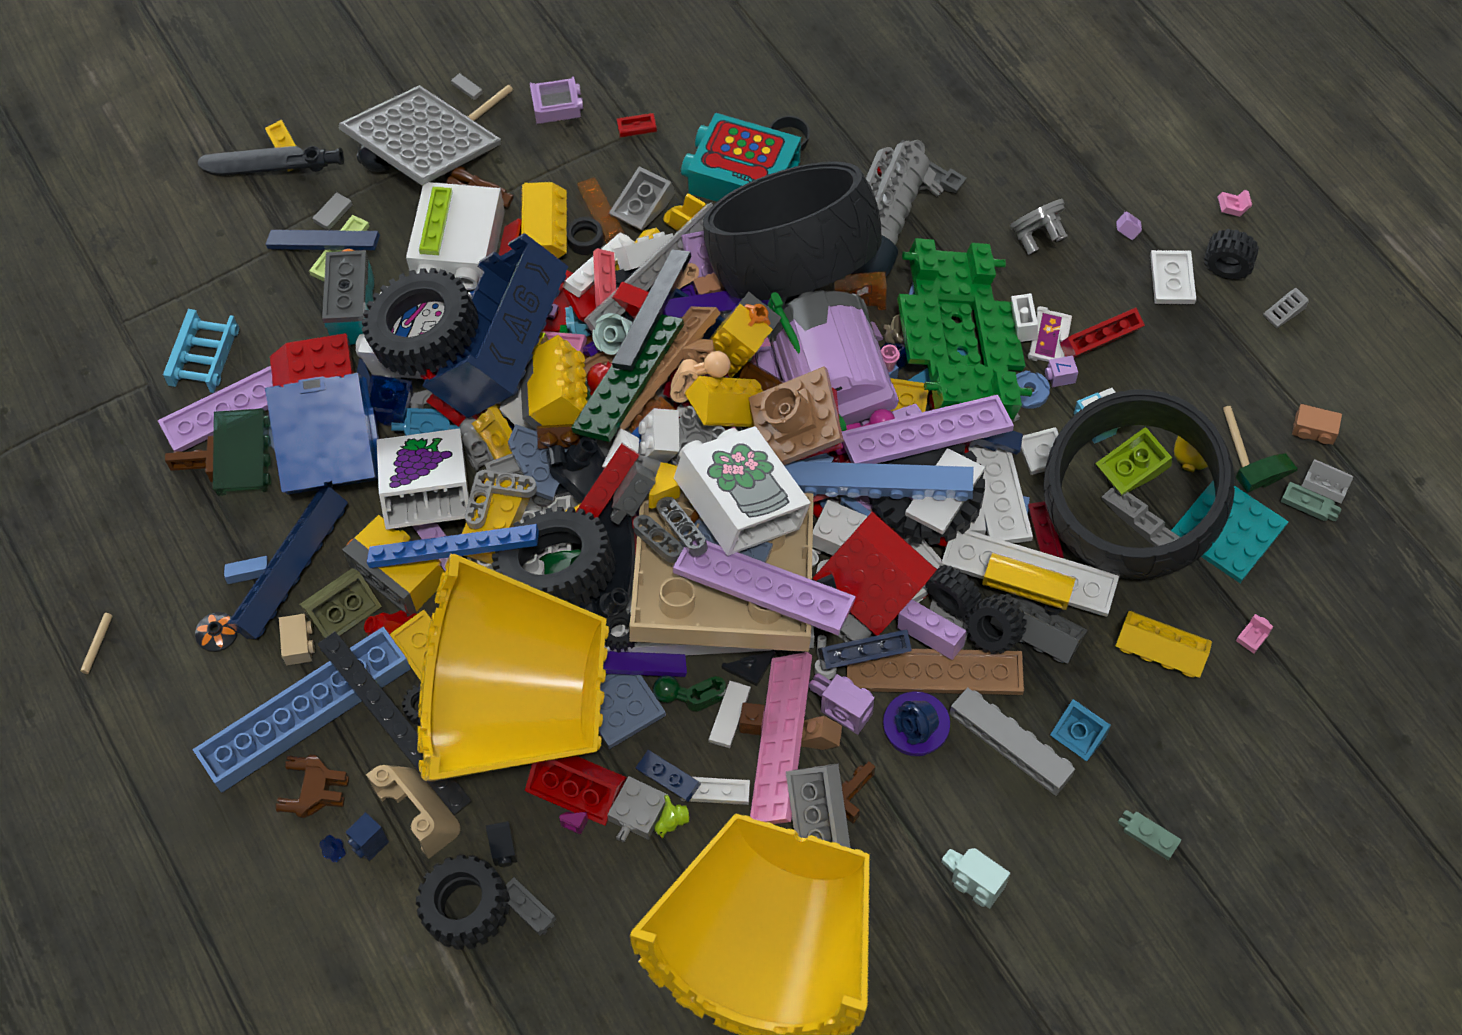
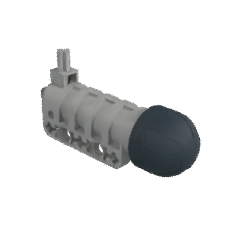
M920 140L899 143L895 150L890 147L878 150L866 179L872 190H874L873 194L877 201L881 219L882 242L877 253L866 264L849 274L858 282L865 284L879 282L891 272L899 253L896 247L898 234L901 233L904 227L905 218L910 213L911 203L915 200L918 189L923 190L927 188L936 197L944 190L934 180L936 172L929 167L930 161L924 154L925 147ZM878 167L882 171L881 177L877 174Z

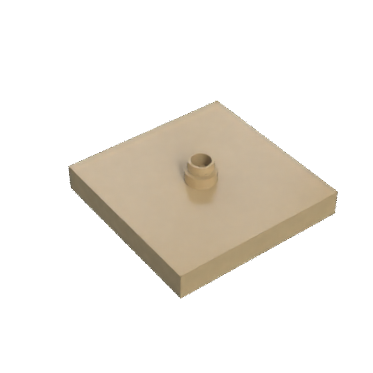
M682 491L680 497L675 499V501L689 517L695 511V508ZM648 493L640 505L639 515L650 516L679 541L661 518L657 507L653 509L648 508ZM804 493L811 504L800 529L767 541L773 544V548L766 563L812 580L813 494ZM677 517L672 522H679L682 518ZM657 535L652 540L661 542L664 540V537ZM637 536L630 617V642L809 652L811 640L810 624L673 573L675 563L667 562Z

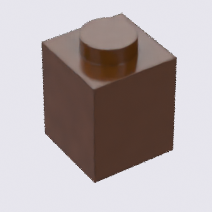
M742 703L739 723L740 733L762 735L765 705Z

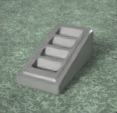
M1294 288L1269 308L1263 316L1276 328H1279L1306 309L1309 300L1297 288ZM1276 312L1281 317V319H1279L1273 313Z

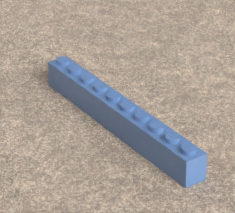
M799 461L784 465L803 493H812L813 496L817 494H826L829 497L847 495L852 498L859 496H869L871 498L889 496L893 499L912 497L916 500L933 497L935 500L955 498L958 501L973 499L974 467Z

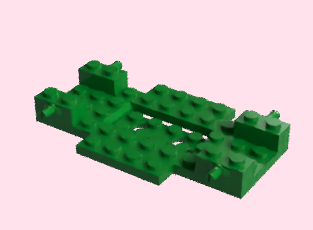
M915 238L910 251L902 253V260L910 261L915 295L899 294L897 298L908 363L925 364L928 366L930 382L925 381L924 390H932L935 409L998 395L1010 419L1014 420L1022 407L1020 396L1031 397L1032 388H1020L1016 372L1008 371H1023L1026 365L1021 341L1016 334L1011 302L994 301L991 284L996 276L995 267L1005 268L1006 260L994 259L990 244L971 243L966 253L938 251L935 248L934 240ZM972 310L975 313L984 365L980 364L981 356L978 354L977 349L978 340L975 338V324L972 322L971 317ZM956 316L960 318L961 323H955L951 317ZM957 349H964L967 355H961Z

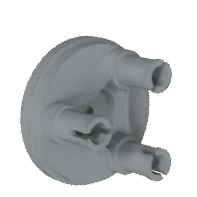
M1063 199L1048 203L1010 224L1011 230H1014L1019 240L1021 239L1028 255L1039 250L1032 237V231L1045 226L1051 240H1056V242L1068 236L1060 222L1061 218L1059 216V213L1065 210Z
M687 406V410L684 407L679 418V452L669 461L673 465L678 466L680 460L679 453L685 445L695 440L701 441L702 444L715 440L726 430L722 426L704 425L692 406Z

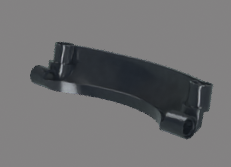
M584 436L577 445H571L566 452L564 447L560 445L551 446L546 450L551 476L581 504L604 470L602 465L606 457L597 445V442L591 437ZM614 494L598 518L606 529L614 552L615 571L611 573V581H606V589H598L600 595L597 598L590 596L591 602L587 605L583 602L579 603L580 608L607 618L609 615H617L628 604L635 569V539L631 515H625L619 524L611 521L610 515L614 510L612 508Z

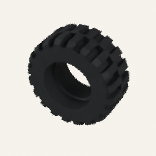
M457 855L454 860L448 857L444 859L445 863L441 865L437 863L433 866V872L431 874L427 872L423 877L426 881L424 884L420 883L418 887V892L421 895L416 897V905L419 907L416 911L418 917L422 920V925L436 941H440L442 945L448 948L453 946L457 950H462L464 946L468 949L476 948V943L480 942L481 945L487 943L488 940L486 938L490 935L495 937L498 933L497 928L499 925L503 927L506 921L503 916L509 913L510 908L506 903L510 901L509 893L497 871L484 859L479 860L477 856L470 855L468 859L465 855ZM466 885H475L482 889L481 902L471 915L457 920L446 918L444 914L446 901L456 889Z

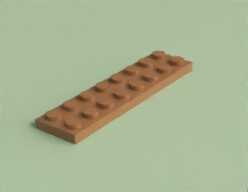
M691 306L682 317L684 321L683 328L618 430H625L630 426L633 418L643 410V406L648 400L655 396L658 388L668 380V376L672 371L679 367L684 357L681 348L702 339L706 330L716 322V318L721 314L717 307Z
M912 649L910 652L847 665V678L858 688H864L870 692L962 694L967 687L980 694L1023 695L1024 692L1022 651H1005L1001 654L999 652L991 654L990 651L985 653L982 650H960L954 659L951 660L934 649Z

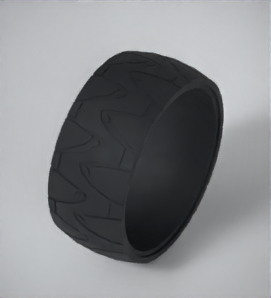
M845 162L812 163L766 175L737 188L721 198L707 211L703 218L704 241L710 263L725 290L731 296L743 299L748 292L759 300H770L771 294L774 292L778 293L780 298H785L821 288L851 274L866 264L877 253L882 242L881 219L872 188L860 168Z
M1126 390V392L1112 393L1089 403L1083 410L1078 411L1056 437L1049 452L1044 475L1046 507L1054 529L1063 543H1066L1067 548L1091 567L1126 579H1152L1166 576L1187 567L1199 559L1211 548L1223 531L1231 513L1235 493L1232 458L1223 437L1206 415L1187 401L1173 395L1170 396L1168 393L1155 392L1153 390ZM1124 426H1152L1172 432L1191 444L1208 465L1215 486V500L1204 519L1183 537L1164 545L1148 548L1116 545L1088 531L1070 511L1061 488L1065 472L1074 456L1085 444L1104 432Z

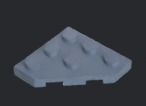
M515 424L508 440V446L522 474L535 479L537 486L535 495L553 501L560 483L550 474L546 456L548 448L538 449L537 431Z

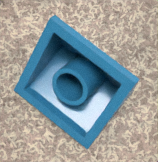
M1073 699L1050 736L1088 761L1106 738L1111 725Z

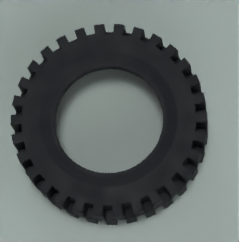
M421 268L418 274L415 270L409 271L410 276L407 277L403 273L398 275L400 280L396 282L394 279H391L389 281L390 286L386 287L383 285L380 288L381 294L375 292L372 296L375 301H369L367 304L369 310H364L363 315L365 319H362L364 337L379 362L386 369L389 368L394 373L398 371L400 375H405L408 372L410 376H415L416 371L420 375H425L426 369L435 372L437 371L436 366L441 365L444 368L448 366L447 360L450 359L452 362L457 360L455 354L459 353L462 355L465 352L463 346L469 347L472 343L469 337L475 338L476 332L474 329H478L477 320L479 318L476 312L477 309L464 284L458 277L455 278L451 272L447 274L442 269L438 272L436 268H430L429 273L426 268ZM427 302H444L445 308L442 317L434 327L425 333L413 337H402L391 332L397 320L411 308Z
M557 507L556 512H553L552 508H547L545 514H541L539 510L534 512L535 517L531 519L529 515L523 517L524 522L522 524L519 521L513 524L514 527L537 524L539 529L538 544L532 547L495 551V554H492V567L494 571L580 607L579 603L581 602L585 605L591 602L590 596L597 598L600 595L598 589H606V581H611V573H614V564L616 563L603 523L601 524L599 518H594V515L590 512L586 514L585 510L580 508L576 512L574 507H568L567 511L563 507ZM560 543L582 545L578 558L571 565L556 573L539 575L530 573L522 568L532 555L548 546Z

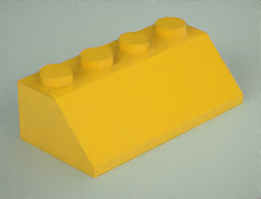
M553 182L524 183L522 185L521 235L526 233L557 258L567 253V190Z
M698 376L686 390L685 395L704 425L754 427L749 397L763 392L756 379Z
M1128 611L1116 647H1119L1124 653L1140 655L1143 660L1159 662L1167 669L1172 670L1175 668L1182 671L1186 676L1200 678L1210 653L1212 641Z

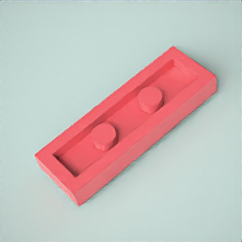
M597 248L593 251L596 307L616 290L614 252Z

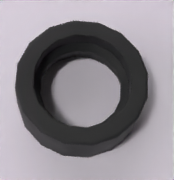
M580 217L568 225L567 243L573 252L580 255H589L597 248L600 249L603 245V229L596 219ZM581 230H591L596 233V237L588 242H579L574 239V235Z

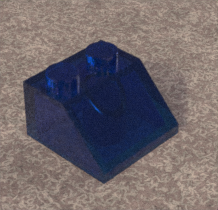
M371 375L368 391L371 407L375 408L376 420L392 426V422L404 423L407 417V408H410V401L413 396L412 381Z

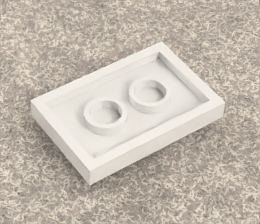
M1151 251L1150 258L1155 304H1195L1196 293L1191 251Z

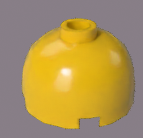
M1178 436L1174 446V455L1177 461L1183 465L1182 468L1190 472H1194L1195 469L1202 470L1207 468L1208 465L1198 451Z

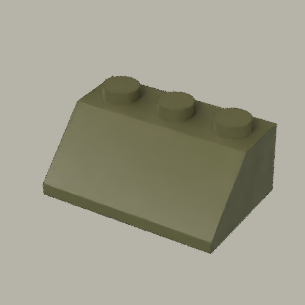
M354 568L299 604L324 639L334 631L340 636L382 607L360 572Z

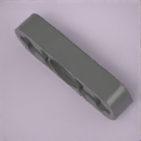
M637 516L633 521L634 533L667 562L676 563L683 550L682 544L650 516ZM660 535L664 537V540L661 542H655L652 540V538L654 536Z

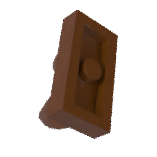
M573 424L537 426L538 449L549 448L555 445L570 447L571 445H577L580 441V435L572 432L571 427Z

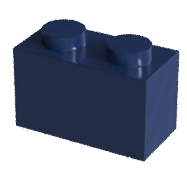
M366 812L346 831L349 838L347 843L360 859L364 856L370 861L389 843L382 827Z

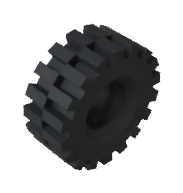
M941 565L925 585L928 594L932 595V600H935L939 607L942 606L945 612H950V615H956L959 619L968 618L967 615L972 611V608L982 601V595L978 592V587L974 586L975 583L972 580L969 581L967 575H962L960 570H954L952 566Z

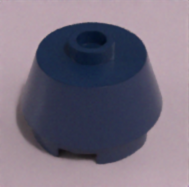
M905 701L898 707L899 712L895 715V724L899 733L904 732L909 738L907 740L908 743H924L938 729V714L929 702Z

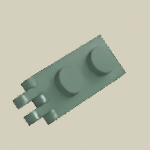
M1292 482L1289 483L1281 500L1282 503L1323 521H1327V519L1336 521L1338 514L1341 512V508L1334 505L1335 502Z
M1125 810L1122 814L1124 818L1121 817L1118 821L1124 827L1123 831L1169 861L1181 839L1138 812L1132 814Z

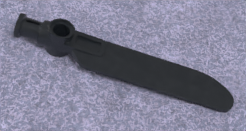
M298 146L206 154L199 158L198 165L204 172L218 176L309 168L311 171L317 172L329 164H344V153L342 148L327 151L326 149H318L316 146H310L303 151Z

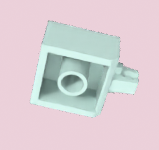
M976 848L968 849L964 856L949 849L942 859V863L953 873L952 882L955 888L962 893L967 892L973 896V900L982 907L987 906L990 909L1006 887L1010 872Z

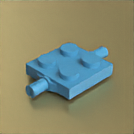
M407 408V417L404 423L392 422L391 431H404L405 436L459 429L460 426L450 425L448 418L436 409Z

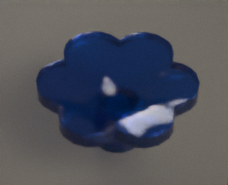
M327 835L325 839L320 841L319 846L325 858L338 862L340 858L345 856L342 840L335 839L332 835Z

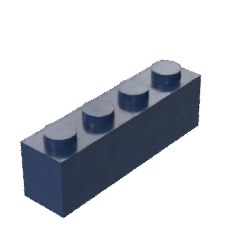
M907 630L818 648L822 670L912 651Z

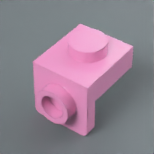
M1244 190L1238 196L1225 192L1218 196L1221 212L1240 217L1252 206L1249 191Z
M1255 614L1236 641L1252 653H1255L1269 636L1273 626L1267 619Z

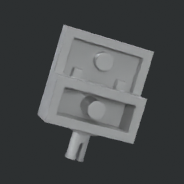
M628 776L607 814L610 822L622 827L616 839L625 842L631 831L649 840L665 806L664 795L668 794Z

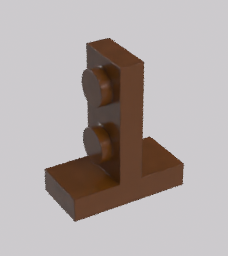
M208 436L206 451L195 450L192 452L175 451L173 453H165V462L170 471L206 468L205 472L210 482H219L221 445L216 436Z
M869 761L864 766L860 765L853 773L854 777L850 782L845 781L841 785L846 819L852 824L859 818L860 810L850 801L875 774V766Z

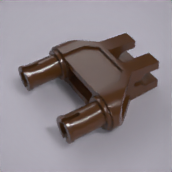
M313 754L308 755L307 758L287 756L289 761H286V770L305 771L300 798L296 800L279 797L277 799L279 804L276 803L277 812L296 813L298 817L305 818L325 806H344L345 798L342 797V792L329 791L330 785L348 787L349 777L346 776V772L328 770L320 759Z

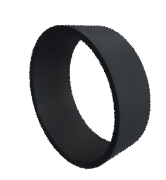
M782 116L771 123L769 128L777 131L784 127H793L802 131L806 139L801 143V151L805 149L810 129L803 119L796 116Z

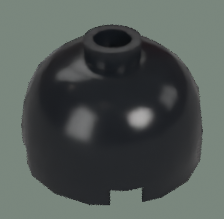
M359 144L357 159L363 167L371 172H384L390 169L388 168V165L391 166L390 163L362 144Z

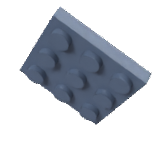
M609 674L605 677L604 683H600V690L604 691V702L600 705L603 721L598 733L609 749L666 716V712L641 675Z

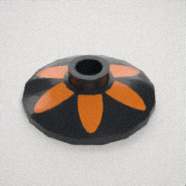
M215 612L208 614L200 620L196 626L195 637L201 648L211 652L225 650L233 644L238 632L227 624L232 618L231 615ZM214 627H218L217 630L211 631Z

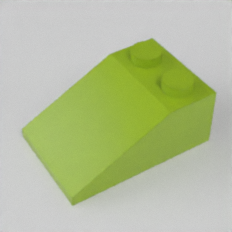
M1145 427L1096 462L1095 465L1121 495H1124L1151 481L1172 466V457Z

